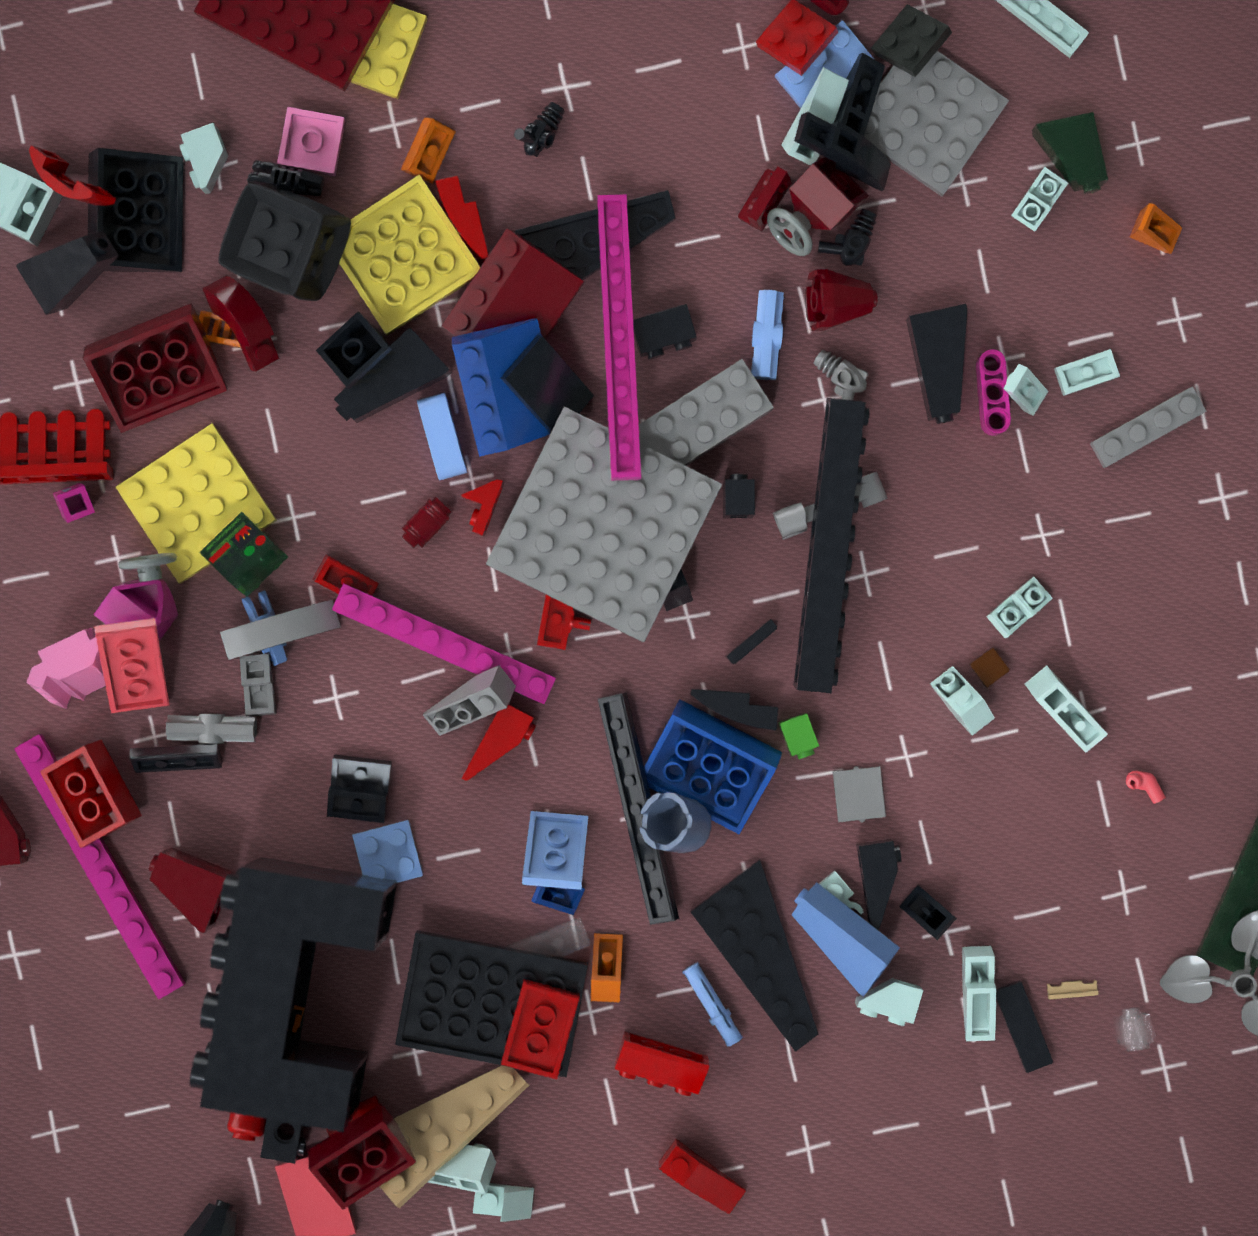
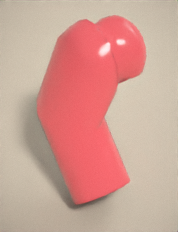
M1138 770L1128 773L1126 777L1128 788L1145 790L1153 804L1166 798L1152 773Z

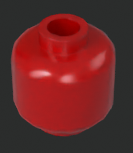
M230 1113L227 1129L233 1133L232 1138L255 1142L256 1137L263 1136L267 1119Z

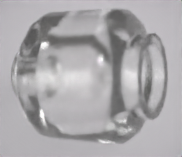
M1139 1007L1123 1009V1015L1114 1020L1118 1044L1126 1047L1127 1051L1150 1048L1149 1043L1155 1040L1151 1015L1146 1012L1140 1013Z

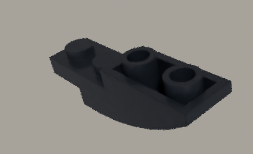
M809 112L801 114L794 139L795 142L836 162L835 168L879 191L885 189L891 164L873 143L839 121L831 124Z

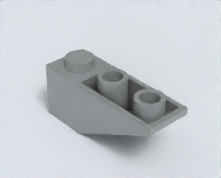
M498 665L474 676L424 712L423 716L441 736L507 708L516 685Z

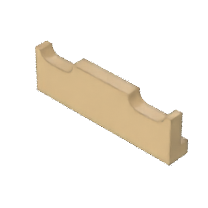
M1082 980L1061 982L1060 986H1050V984H1047L1048 999L1098 995L1097 980L1083 984Z

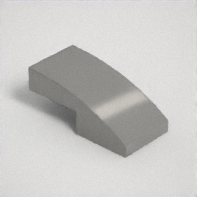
M270 655L241 656V685L244 687L245 715L252 717L276 714Z

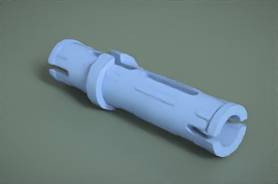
M696 962L683 970L682 973L686 976L710 1016V1024L716 1026L726 1046L730 1047L740 1041L743 1036L730 1017L732 1013L729 1008L725 1009L699 966L700 964Z

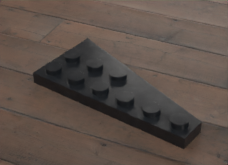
M668 190L627 201L629 250L676 220ZM598 209L514 231L582 280L600 270Z
M759 859L690 912L796 1052L819 1034Z

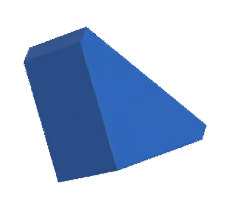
M537 886L531 901L574 915L585 888L581 887V890Z

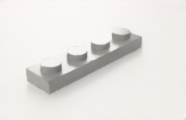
M1192 386L1096 439L1090 445L1102 467L1106 468L1207 411Z

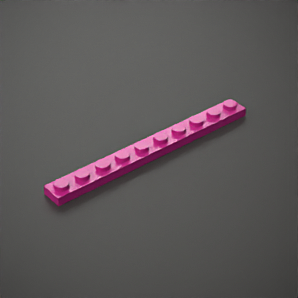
M627 194L597 195L611 481L641 480Z
M38 734L14 748L158 1000L185 985L186 983L103 839L100 838L83 848H80L40 773L42 769L57 761L43 735Z

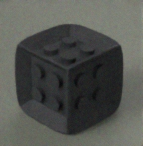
M250 181L243 189L233 210L220 247L218 262L232 273L270 290L291 295L299 300L318 301L327 291L337 270L348 240L351 220L338 211L299 194L279 189L269 183Z

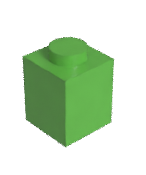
M807 713L778 723L790 756L797 755L798 759H802L815 754L813 749L819 747Z

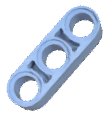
M445 392L417 400L439 481L467 473Z

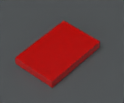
M524 979L501 1065L557 1080L580 994Z

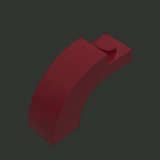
M225 276L202 288L213 315L222 318L235 334L251 371L256 372L279 359L270 337L274 335V332L266 316L251 294L239 282L229 276Z

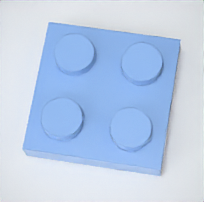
M409 820L352 835L363 875L396 880L397 883L423 876Z

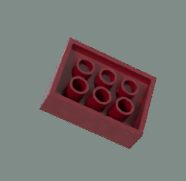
M506 229L442 326L455 336L537 318L541 336L546 340L585 281L518 233Z
M192 303L84 347L82 358L121 433L228 391L211 345L206 337L205 330Z

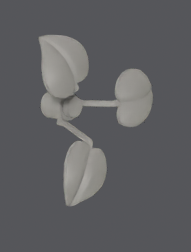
M1254 911L1236 923L1231 935L1233 947L1237 951L1246 952L1244 969L1234 971L1230 976V980H1225L1216 976H1209L1210 967L1204 959L1195 955H1185L1170 965L1160 979V986L1173 998L1187 1003H1200L1210 998L1212 995L1210 982H1217L1226 987H1232L1234 992L1240 997H1252L1253 1000L1244 1004L1241 1011V1019L1246 1029L1258 1036V996L1255 994L1257 983L1250 973L1251 955L1258 959V911Z

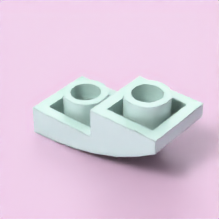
M1044 167L1011 216L1035 232L1068 185V182Z
M1032 577L986 617L1001 635L1007 638L1053 598L1039 581Z

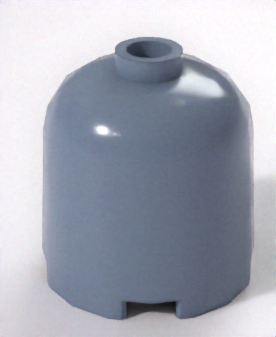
M670 792L657 793L647 800L641 810V814L644 815L640 833L644 841L652 848L677 853L693 852L701 848L710 836L712 828L711 816L707 808L697 800Z

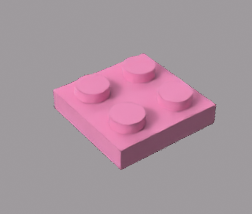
M287 107L277 164L335 176L345 127V117Z

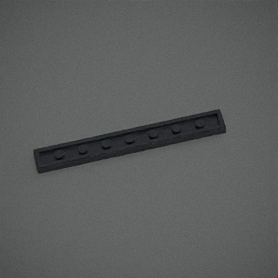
M627 692L599 698V708L649 923L652 925L675 921L679 919L664 851L652 848L644 841L640 833L644 815L641 814V810L647 800L651 798Z

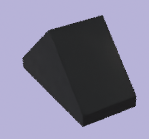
M919 885L915 887L899 906L937 941L957 919Z

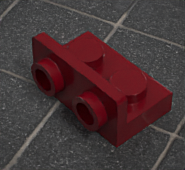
M778 166L774 172L766 169L738 214V218L762 232L767 225L769 211L778 207L792 184L788 172Z

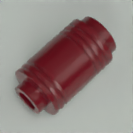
M438 498L428 499L401 528L405 532L401 537L413 548L417 545L423 548L442 526L449 521L450 518L448 516L452 512Z

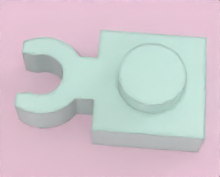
M835 870L819 883L850 909L855 908L860 914L863 913V909L858 903L848 900L854 892Z

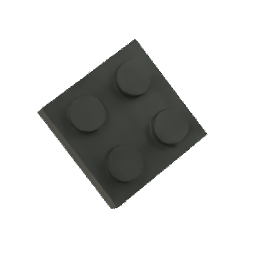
M907 4L871 47L874 55L916 77L952 34V31L948 25Z

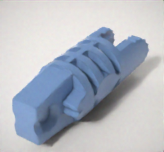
M266 590L258 593L259 602L264 611L262 616L258 617L254 604L249 597L241 599L250 623L275 615ZM287 643L261 650L263 654L268 653L270 655L273 666L287 661L283 648Z

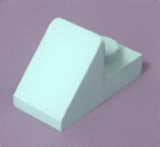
M489 1183L486 1194L475 1192L473 1213L501 1216L502 1222L530 1219L534 1188Z

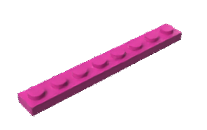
M344 583L332 608L333 611L474 674H480L500 665L516 685L515 692L542 704H545L556 680L555 677Z

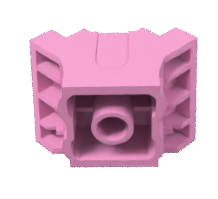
M84 629L38 651L42 663L31 668L26 682L50 703L65 709L71 696L84 701L86 695L106 686L95 629Z

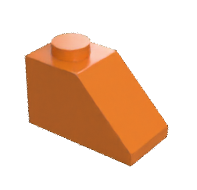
M594 933L591 1001L620 1003L623 935Z

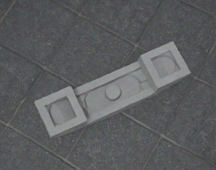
M333 600L309 605L220 632L228 660L340 628L337 613L332 610Z

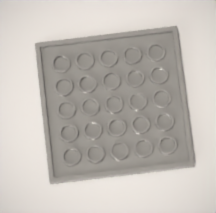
M564 407L486 565L644 643L722 484L640 444L641 480L611 481L608 428Z

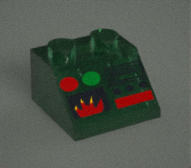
M243 512L234 518L200 551L201 555L232 586L246 597L257 589L288 558V555L275 540Z

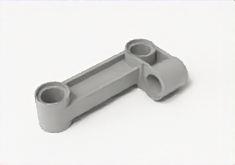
M877 472L863 476L861 484H856L855 496H859V502L862 503L863 508L888 499ZM800 502L772 513L783 540L807 531V523L813 519L814 504L804 508Z

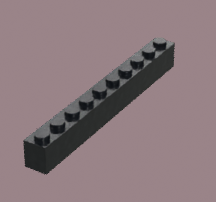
M836 398L826 399L793 683L796 690L832 693V686H837L838 669L834 668L836 657L840 658L842 641L838 640L839 629H843L845 624V612L841 611L842 600H847L849 584L845 583L846 571L851 570L852 554H848L849 542H854L856 531L855 525L851 524L853 513H857L859 507V496H855L856 484H861L862 467L858 465L859 457L864 455L866 448V438L862 437L863 425L867 426L869 421V408H865L866 402Z

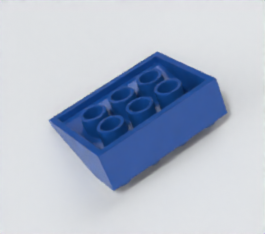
M537 318L452 337V348L479 457L506 451L550 434L501 379L503 374L537 335L541 336Z
M679 699L644 768L650 789L662 794L670 792L697 800L707 808L712 821L740 834L775 773L782 752Z

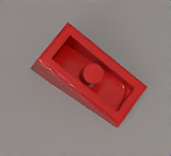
M327 554L312 579L339 594L343 583L373 596L379 585L378 582Z

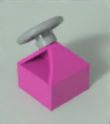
M160 553L121 560L118 563L119 568L123 570L137 569L139 580H131L114 586L93 615L105 624L155 618L160 641L178 616L171 591L162 579L160 565L175 562L177 555L175 553Z

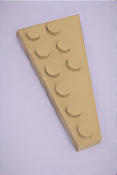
M502 1065L394 1118L416 1159V1163L382 1184L380 1188L400 1209L435 1175L437 1170L457 1155L511 1104L529 1084L514 1068Z

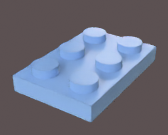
M843 20L836 25L838 34L802 76L787 66L775 74L777 81L800 109L823 67L847 78L859 54L864 53L873 58Z
M531 811L522 885L581 890L588 816Z

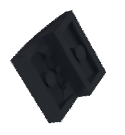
M334 755L326 817L384 823L392 761Z

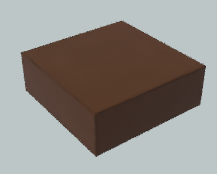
M993 647L968 664L985 688L1010 671Z

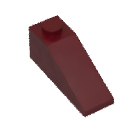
M0 795V866L27 862L28 856L31 854L30 841L25 838L24 830Z

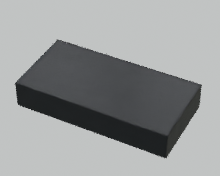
M769 619L725 657L731 664H736L777 630V625L772 619Z

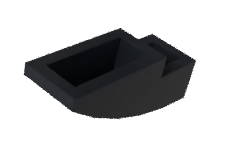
M691 689L690 695L724 717L756 728L777 730L778 707L749 705L750 693Z

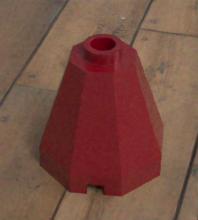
M815 269L808 274L807 280H813L812 287H806L805 305L808 322L815 323L810 326L812 331H825L872 313L873 308L877 306V292L873 290L870 283L828 269Z

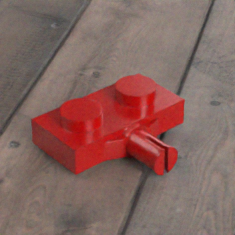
M545 595L537 645L566 650L568 635L572 628L590 631V626L579 623L591 624L592 619L575 617L572 607Z

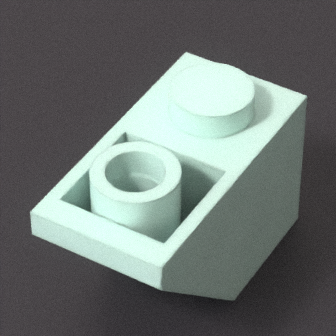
M214 123L181 134L183 144L179 145L185 161L190 160L193 171L189 173L195 188L200 187L205 194L212 192L228 158L219 129Z
M953 666L930 683L955 718L972 736L995 719L985 700Z
M891 978L869 990L864 997L862 995L856 997L855 1004L858 1008H861L860 1013L877 1018L878 1014L889 1017V1022L905 1026L906 1022L914 1024L923 989L920 986Z

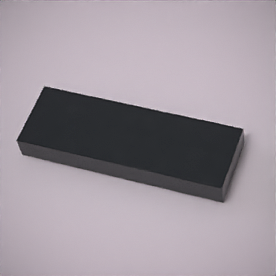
M218 744L131 748L129 754L135 773L222 768V757Z
M1019 980L996 989L997 1003L1025 1072L1029 1073L1054 1063L1022 982Z

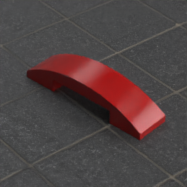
M30 146L29 153L33 165L42 180L52 190L62 196L93 205L108 206L115 203L116 198L101 187L78 180L75 182L65 175L69 163L55 152Z

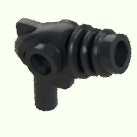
M550 102L548 106H545V111L541 112L542 115H538L537 119L533 123H529L525 130L518 128L515 131L514 137L524 142V152L526 155L537 157L544 148L552 146L555 139V134L552 130H558L557 125L560 124L559 120L563 119L562 115L565 112L558 104Z
M861 209L860 213L856 215L858 219L854 220L855 224H850L852 229H847L844 235L837 234L834 243L819 241L818 253L840 255L841 262L845 266H852L853 264L861 266L864 261V254L871 243V238L868 236L873 235L870 230L874 229L872 225L876 224L877 215L869 210Z

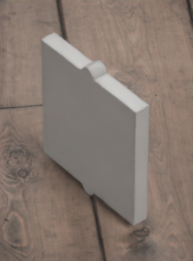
M855 766L852 770L832 772L838 822L859 820L863 823L865 819L886 817L880 766L861 769Z

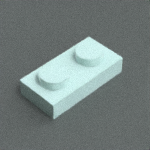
M1111 349L1054 368L1063 396L1120 377Z
M1018 364L1015 371L1008 376L1006 385L1003 388L1020 408L1030 415L1035 414L1048 393V390L1029 368Z

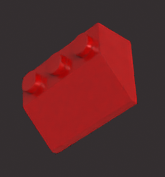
M102 739L82 746L40 771L80 848L97 841L142 816Z
M624 1031L614 1069L618 1070L619 1075L633 1080H635L636 1076L647 1079L646 1083L649 1085L663 1088L665 1084L675 1087L674 1091L676 1093L691 1096L692 1093L699 1095L710 1065L707 1055Z

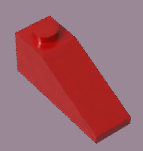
M508 704L507 708L498 711L461 779L468 781L519 745L523 739L529 741L537 726L532 723L535 717L511 704Z
M677 1139L673 1141L659 1161V1170L682 1187L727 1214L731 1213L746 1192V1189Z

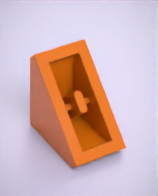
M1149 203L1140 211L1130 238L1165 253L1172 254L1182 227L1155 204Z

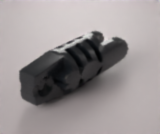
M256 160L252 165L253 172L247 178L248 183L250 181L265 182L282 190L294 191V193L299 195L321 196L324 188L323 176L304 171L303 169H298L297 171L296 168L285 165L280 168L279 164Z

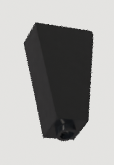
M104 231L80 237L18 263L16 267L44 313L49 315L69 308L119 255Z
M966 304L915 314L906 319L928 421L936 419L937 424L953 421V415H957L961 409L967 323Z
M409 327L390 345L392 350L350 389L346 387L334 398L339 404L335 409L346 421L352 418L358 423L447 378L452 372Z

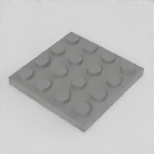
M937 51L916 77L893 65L879 85L864 137L873 143L889 161L943 197L1009 100Z

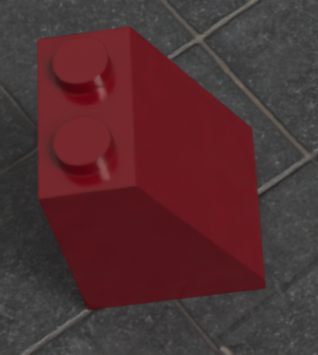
M172 847L160 852L159 855L155 854L148 869L152 872L149 880L199 932L206 933L215 927L221 912L220 901L224 880L228 873L236 874L235 872Z

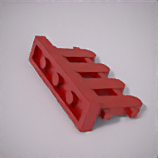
M99 409L90 410L87 413L86 422H77L76 416L70 410L61 411L58 415L57 423H48V418L41 411H35L30 414L29 424H19V419L14 413H4L0 417V484L113 480V468L107 461L105 462V459L111 458V451L105 450L106 430H111V422L106 421L105 415ZM77 431H86L85 451H77ZM48 432H57V452H48ZM19 433H28V453H19ZM86 459V462L77 463V460ZM48 461H57V463L48 464ZM19 462H28V465H19Z

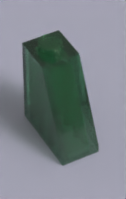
M1093 112L1039 123L1032 129L1033 137L1074 192L1083 190L1084 194L1101 190V186L1108 181V176Z

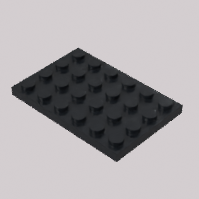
M417 930L395 1045L501 1065L524 979L580 994L558 1076L567 1078L588 962Z

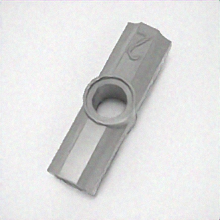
M199 714V716L168 715L166 735L167 740L198 741V743L223 744L224 741L256 742L257 721L256 717H228L225 714Z

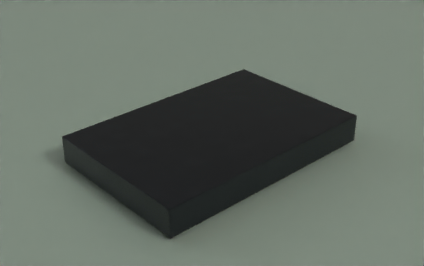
M540 335L533 339L501 377L504 383L550 434L564 407L580 413L594 397L586 385L545 338Z

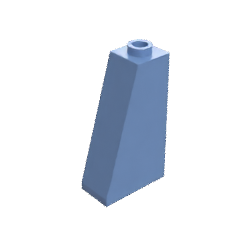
M816 882L809 891L804 888L794 902L798 905L792 916L856 991L864 997L879 979L900 947Z

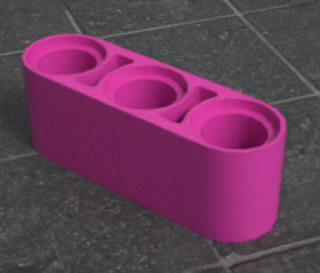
M991 349L987 350L977 359L975 368L980 425L984 433L989 436H996L1008 429L1011 415L1009 394L1003 389L1007 381L1006 360L1000 351ZM986 357H992L996 360V371H989L985 368L984 359ZM988 386H995L999 390L1000 397L998 400H991L987 396L986 389ZM995 414L1002 419L1000 429H994L990 426V415Z

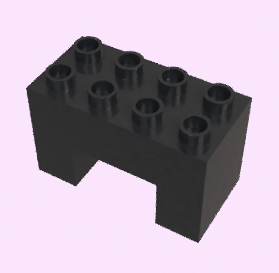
M260 857L238 868L236 875L229 873L226 875L221 893L220 907L224 910L233 911L231 926H228L226 933L216 934L210 958V967L212 969L223 970L221 984H218L215 993H206L200 1016V1027L212 1029L211 1042H208L205 1052H196L190 1074V1087L203 1089L200 1102L201 1108L344 1132L359 1108L368 1051L300 1040L317 942L375 951L389 935L397 888L396 880L374 878L353 872ZM294 1006L304 1007L300 1026L296 1032H292L296 1015H302L303 1011L294 1009Z

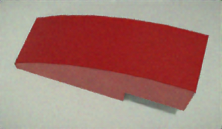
M458 175L436 180L441 201L451 223L470 250L480 260L485 262L489 254L476 201L465 203Z

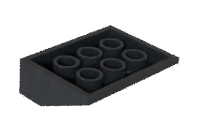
M97 148L89 153L88 184L99 186L116 198L115 203L108 206L88 203V235L104 231L119 255L104 271L181 273L183 157Z

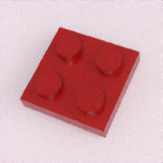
M790 0L757 39L756 43L758 48L802 76L838 34L836 26L796 0Z

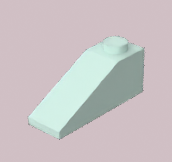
M1047 665L1025 683L1039 704L1085 753L1108 735Z
M482 1144L466 1145L457 1155L437 1170L428 1183L486 1194L496 1160L491 1149Z

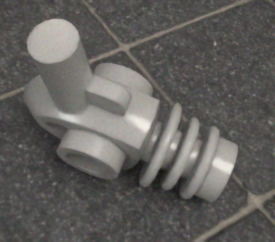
M822 350L817 355L813 364L818 367V370L823 368L822 372L826 373L827 378L832 375L831 382L836 385L834 389L836 394L842 396V399L853 400L855 393L866 390L867 371L857 368L846 359L841 362V357L836 359V355L831 356V352Z

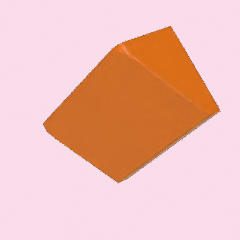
M424 118L401 170L415 177L420 175L424 181L433 184L456 131L433 118Z

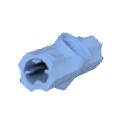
M759 290L756 321H754L752 334L754 352L751 373L755 379L776 380L779 349H781L783 337L781 318L784 292Z

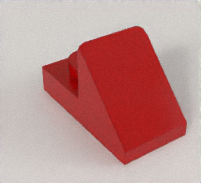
M496 479L461 495L462 498L481 505L480 510L475 508L469 525L474 526L472 529L473 533L485 537L503 489L504 481Z

